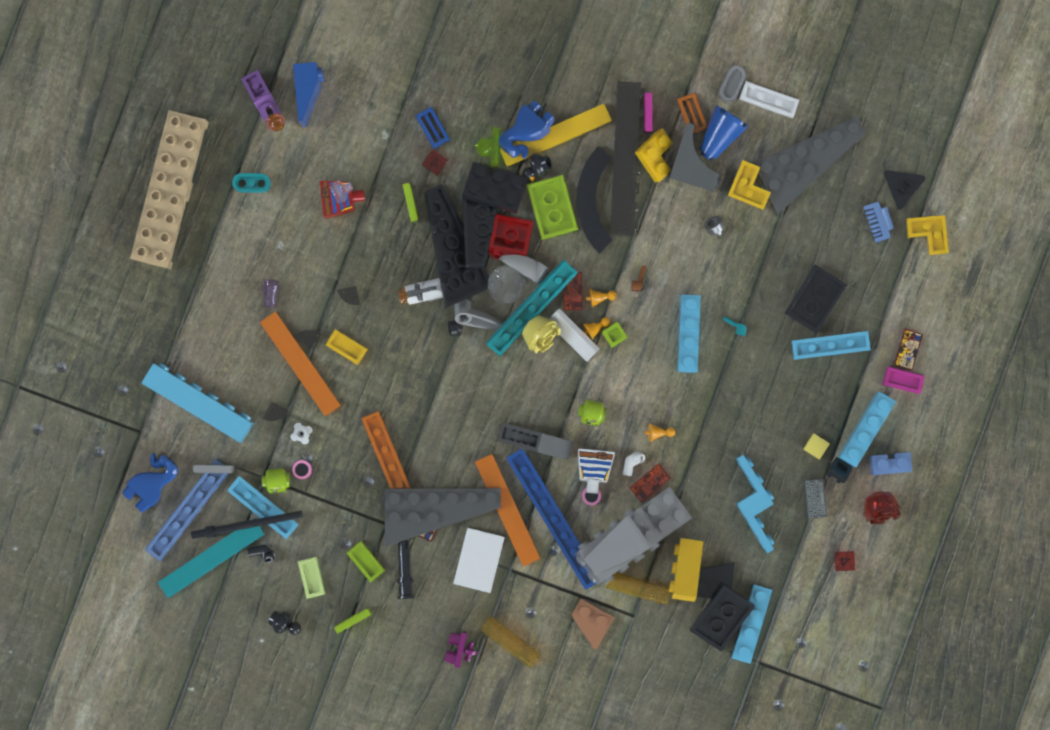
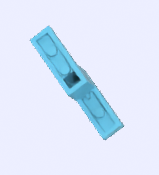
M740 455L735 459L755 492L738 501L736 505L764 551L769 553L774 550L772 547L774 541L769 534L765 535L762 530L764 528L763 523L759 517L755 519L754 516L772 506L773 502L771 500L774 497L769 489L765 490L762 486L764 481L760 474L754 473L751 468L754 466L748 456Z

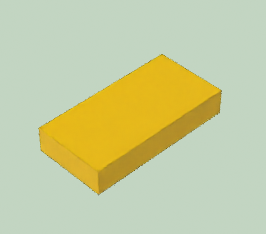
M337 329L333 331L325 344L356 365L360 363L368 350Z

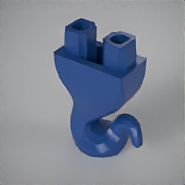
M533 101L528 106L524 104L517 114L515 125L505 131L499 138V146L512 158L522 154V157L525 159L529 152L525 145H512L513 141L540 140L550 132L549 128L555 121L549 112H546L541 118L538 116L542 111V107L536 101Z
M152 453L150 458V464L153 468L158 469L164 466L166 468L165 472L139 473L126 483L127 486L122 492L128 500H131L136 494L141 498L135 505L140 512H145L157 504L161 497L162 488L173 481L179 472V467L165 454L156 460V454Z

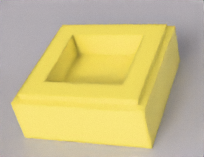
M813 433L803 450L820 460L830 443Z

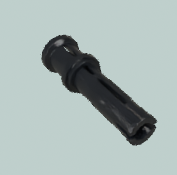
M410 541L398 542L399 578H397L396 582L399 584V596H397V599L414 598V595H412L414 579L411 577Z

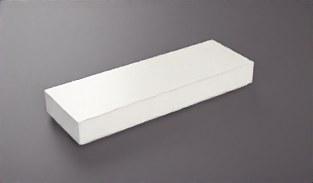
M745 81L739 98L741 101L792 119L799 103V99Z
M560 308L549 318L555 321L561 329L560 336L586 362L600 349Z

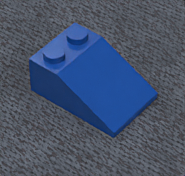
M317 62L293 64L298 122L302 127H306L322 88L321 82H324V71L322 67L318 66Z

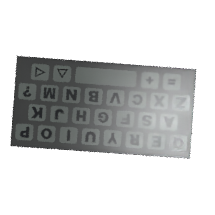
M803 480L807 519L827 517L824 480Z

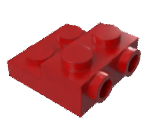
M496 214L488 254L497 260L503 255H522L527 257L533 221Z

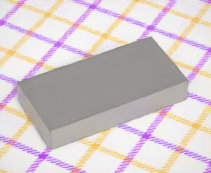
M193 465V472L233 473L234 465Z

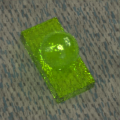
M491 127V140L489 138H482L476 144V151L479 155L484 157L490 156V167L493 168L498 167V127Z

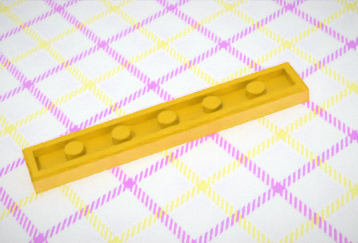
M601 104L549 128L550 132L540 140L517 141L512 143V145H525L529 151L525 159H528L534 153L544 152L610 123L612 120L605 104ZM502 148L499 149L507 167L525 160L522 154L512 158Z

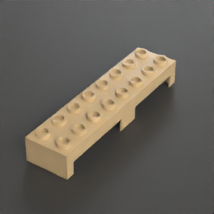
M168 110L130 259L171 270L173 264L171 259L186 201L189 202L193 186L192 178L202 139L209 124L206 119Z

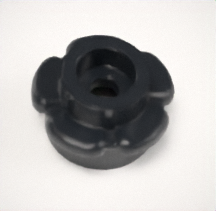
M455 318L453 321H448L450 336L459 337V333H462V325L457 323Z

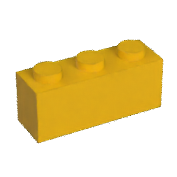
M680 538L679 544L675 543L674 555H677L676 562H673L671 573L675 575L674 581H670L669 592H672V599L695 602L703 541Z

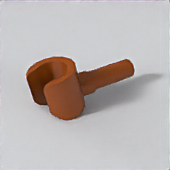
M642 265L638 281L632 280L631 291L639 292L642 290L646 266Z

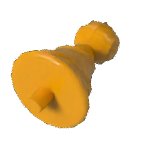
M590 289V297H586V301L590 300L591 307L593 308L607 298L610 301L615 300L617 294L613 290L606 294Z
M604 317L600 323H584V333L593 340L602 327L607 328L611 325V321L609 318Z
M649 423L648 431H645V435H648L649 442H652L665 435L673 437L675 429L668 427L664 430Z

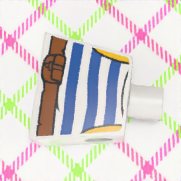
M578 449L579 480L587 482L586 493L598 494L599 483H607L615 452Z

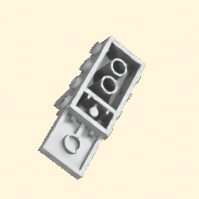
M670 487L637 510L634 507L624 514L626 517L623 520L616 519L609 524V530L604 532L602 529L594 535L595 540L592 542L585 541L578 546L580 550L575 553L577 556L576 560L581 567H585L588 572L587 575L593 583L599 585L603 582L606 585L614 579L612 576L618 571L621 574L629 568L628 563L632 560L635 563L645 557L643 554L648 549L651 552L660 546L659 541L692 518Z

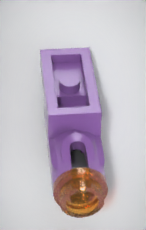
M256 70L242 78L243 84L268 129L274 132L283 129L285 118L259 71Z

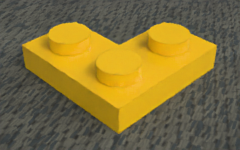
M663 128L658 129L635 151V154L655 183L660 182L671 171L661 156L673 144Z
M742 160L728 196L764 210L771 192L754 185L761 167Z
M945 215L906 219L907 238L927 237L928 255L949 253Z

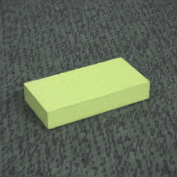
M317 557L298 561L306 598L326 594Z

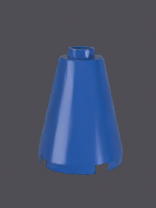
M716 105L700 146V150H702L701 155L709 160L712 158L716 159L747 129L748 124L740 121L738 117Z

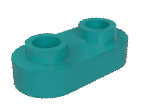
M239 173L234 176L232 185L240 193H265L271 187V180L263 173ZM242 180L246 181V185L244 187H241L239 185L240 181ZM262 180L265 181V185L259 187L258 183Z

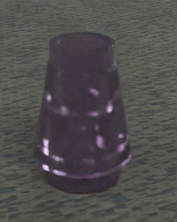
M264 280L262 284L264 307L276 308L281 287L278 280Z

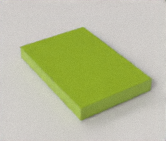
M563 175L526 185L541 240L578 230Z

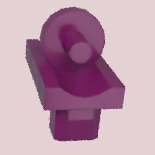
M468 632L450 633L449 644L458 645V651L447 650L445 661L454 664L456 668H460L463 653H466L465 661L469 662L471 655H477L478 651L473 650L474 642H468L467 648H464Z

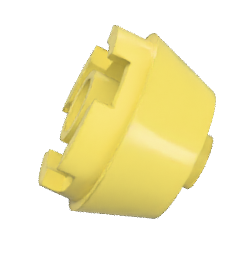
M539 315L527 323L522 336L529 350L534 351L536 354L539 350L543 353L554 344L552 340L555 335H560L561 329L555 321Z

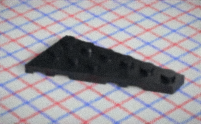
M443 184L424 192L446 309L484 292L494 285L485 268H465L463 224Z

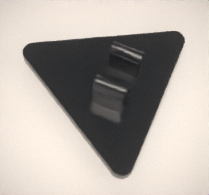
M888 170L883 173L898 210L905 206L925 181V176Z

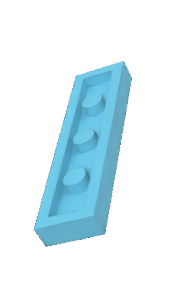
M868 331L791 341L793 360L871 350Z
M238 476L227 490L260 518L285 513L241 476ZM289 520L268 525L285 539H288L299 523L295 520Z
M753 584L749 601L754 603L755 607L740 627L732 659L751 664L772 589Z

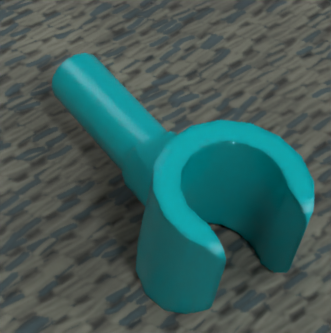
M724 316V321L737 327L735 334L746 335L747 327L744 324L737 323Z

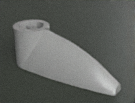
M503 255L499 258V260L538 285L544 280L549 271L547 266L526 256Z
M467 299L454 305L455 321L459 324L497 330L503 324L492 315L471 307V302Z

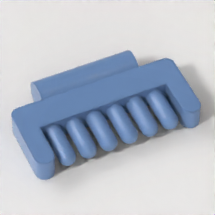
M879 202L864 206L865 214L869 215L867 219H872L868 221L869 224H872L870 228H875L871 230L872 233H875L873 237H878L874 239V242L877 243L889 239V230L894 229V225L888 208H881Z

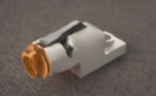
M439 278L407 285L398 290L401 305H411L443 298Z

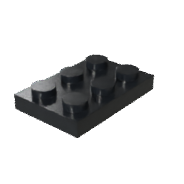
M473 162L462 198L517 214L528 178Z
M814 265L784 314L817 334L844 292L847 284L819 266Z
M723 583L689 629L692 633L722 652L754 609L755 604Z

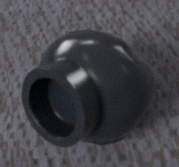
M540 153L532 154L528 158L531 167L524 168L522 175L531 181L535 180V176L543 177L547 170L552 169L550 157L548 155L543 156Z
M274 611L271 614L268 624L273 627L275 633L282 634L288 630L292 635H298L301 632V625L298 622H292L291 615L288 612L283 611L279 613Z

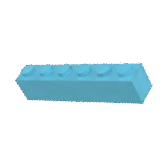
M159 363V365L152 364L142 381L143 385L239 443H243L254 424L250 421L252 417L243 412L238 414L234 411L235 407L227 402L224 405L218 402L219 397L210 392L208 395L201 391L202 387L194 382L191 385L185 382L186 377L177 372L175 375L170 373V368L162 363Z

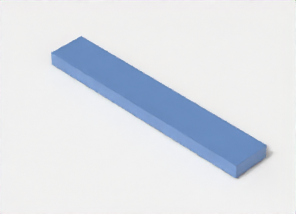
M216 458L211 465L225 464ZM204 473L145 550L157 560L162 561L229 473Z

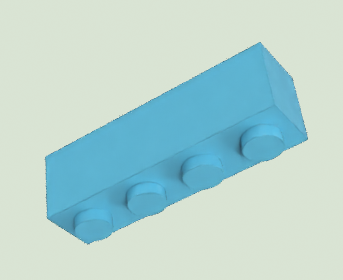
M680 295L677 372H698L701 295Z
M880 391L876 392L837 457L849 465L857 467L896 401Z

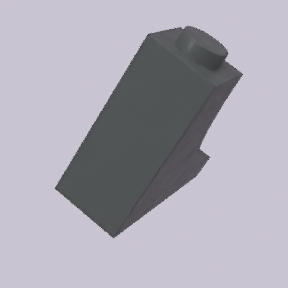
M687 123L669 178L713 192L714 188H719L721 178L718 177L719 173L709 169L699 159L693 144L695 125Z
M502 423L498 438L499 442L569 460L573 442L506 423Z

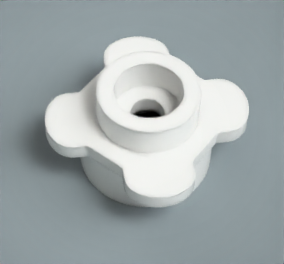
M296 423L291 439L307 444L312 428Z

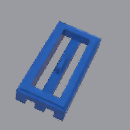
M432 106L415 115L433 149L450 141ZM430 112L445 137L441 140L427 113ZM420 117H425L432 132L438 140L437 143L433 141L431 135L429 134L426 126L424 125Z

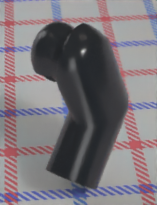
M266 545L247 548L249 557L260 555L265 559L266 563H272L275 559L274 551Z

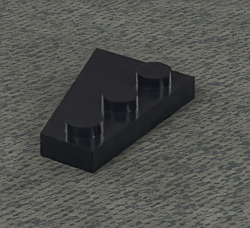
M735 562L700 569L697 597L712 599L723 583L732 589Z

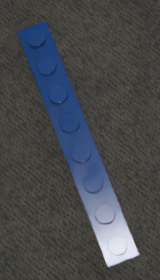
M523 448L507 457V461L584 589L587 590L596 583L589 579L585 567H581L576 560L577 556L575 553L580 550L578 546L581 544Z

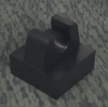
M836 457L831 464L827 476L837 479V483H845L853 466Z

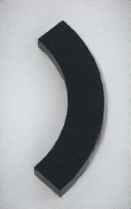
M598 146L586 161L581 172L577 187L576 203L579 221L585 236L592 247L600 254L613 240L604 230L599 220L596 209V190L602 172L612 159Z

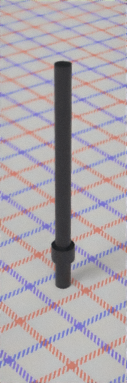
M302 510L217 527H214V525L207 526L202 530L191 531L192 539L201 537L211 538L215 537L216 534L303 518Z

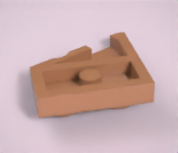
M580 598L571 614L592 647L596 650L614 617Z

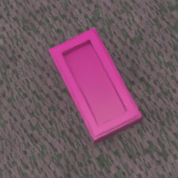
M645 93L644 133L652 134V93Z
M887 366L882 385L921 394L925 376Z

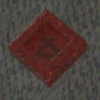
M432 149L421 165L438 176L448 160Z
M854 551L834 552L835 571H855Z

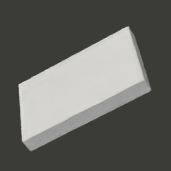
M467 528L453 584L491 593L505 537Z

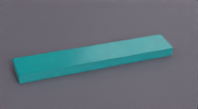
M563 259L485 344L500 357L520 336L527 323L538 316L578 272Z
M260 526L234 531L157 583L167 598H170L265 535Z

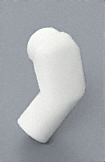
M637 451L625 458L623 475L632 476L633 467L643 463L645 455Z

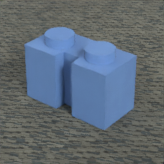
M911 453L891 454V459H888L887 454L868 456L870 475L912 472Z

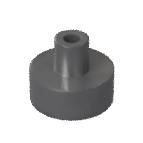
M713 216L704 224L708 234H716V236H720L723 233L722 229L725 226L720 216Z

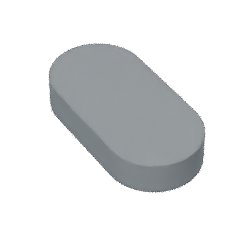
M736 65L728 70L719 89V97L722 101L730 103L737 98L746 78V71L743 67Z

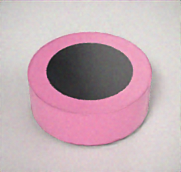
M305 460L297 461L292 468L293 475L298 479L308 478L312 473L311 464Z
M586 487L582 492L583 501L587 505L599 503L601 499L600 490L598 489V494L586 493Z

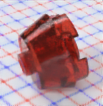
M878 491L865 498L863 516L866 518V522L870 521L871 525L885 524V520L892 517L893 520L900 518L901 506L891 492Z

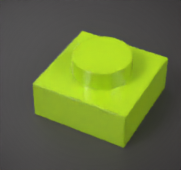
M618 322L601 332L611 348L628 338Z

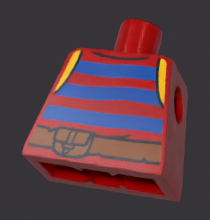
M320 181L323 217L325 219L355 211L354 202L365 201L364 190L353 191L351 182Z

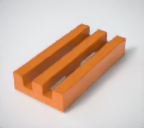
M692 93L677 99L685 124L690 123L682 101L686 102L695 125L693 134L706 130L708 126L696 94ZM691 98L693 99L694 105L696 107L697 113L702 123L701 127H699L697 119L695 117L694 111L689 101V99Z

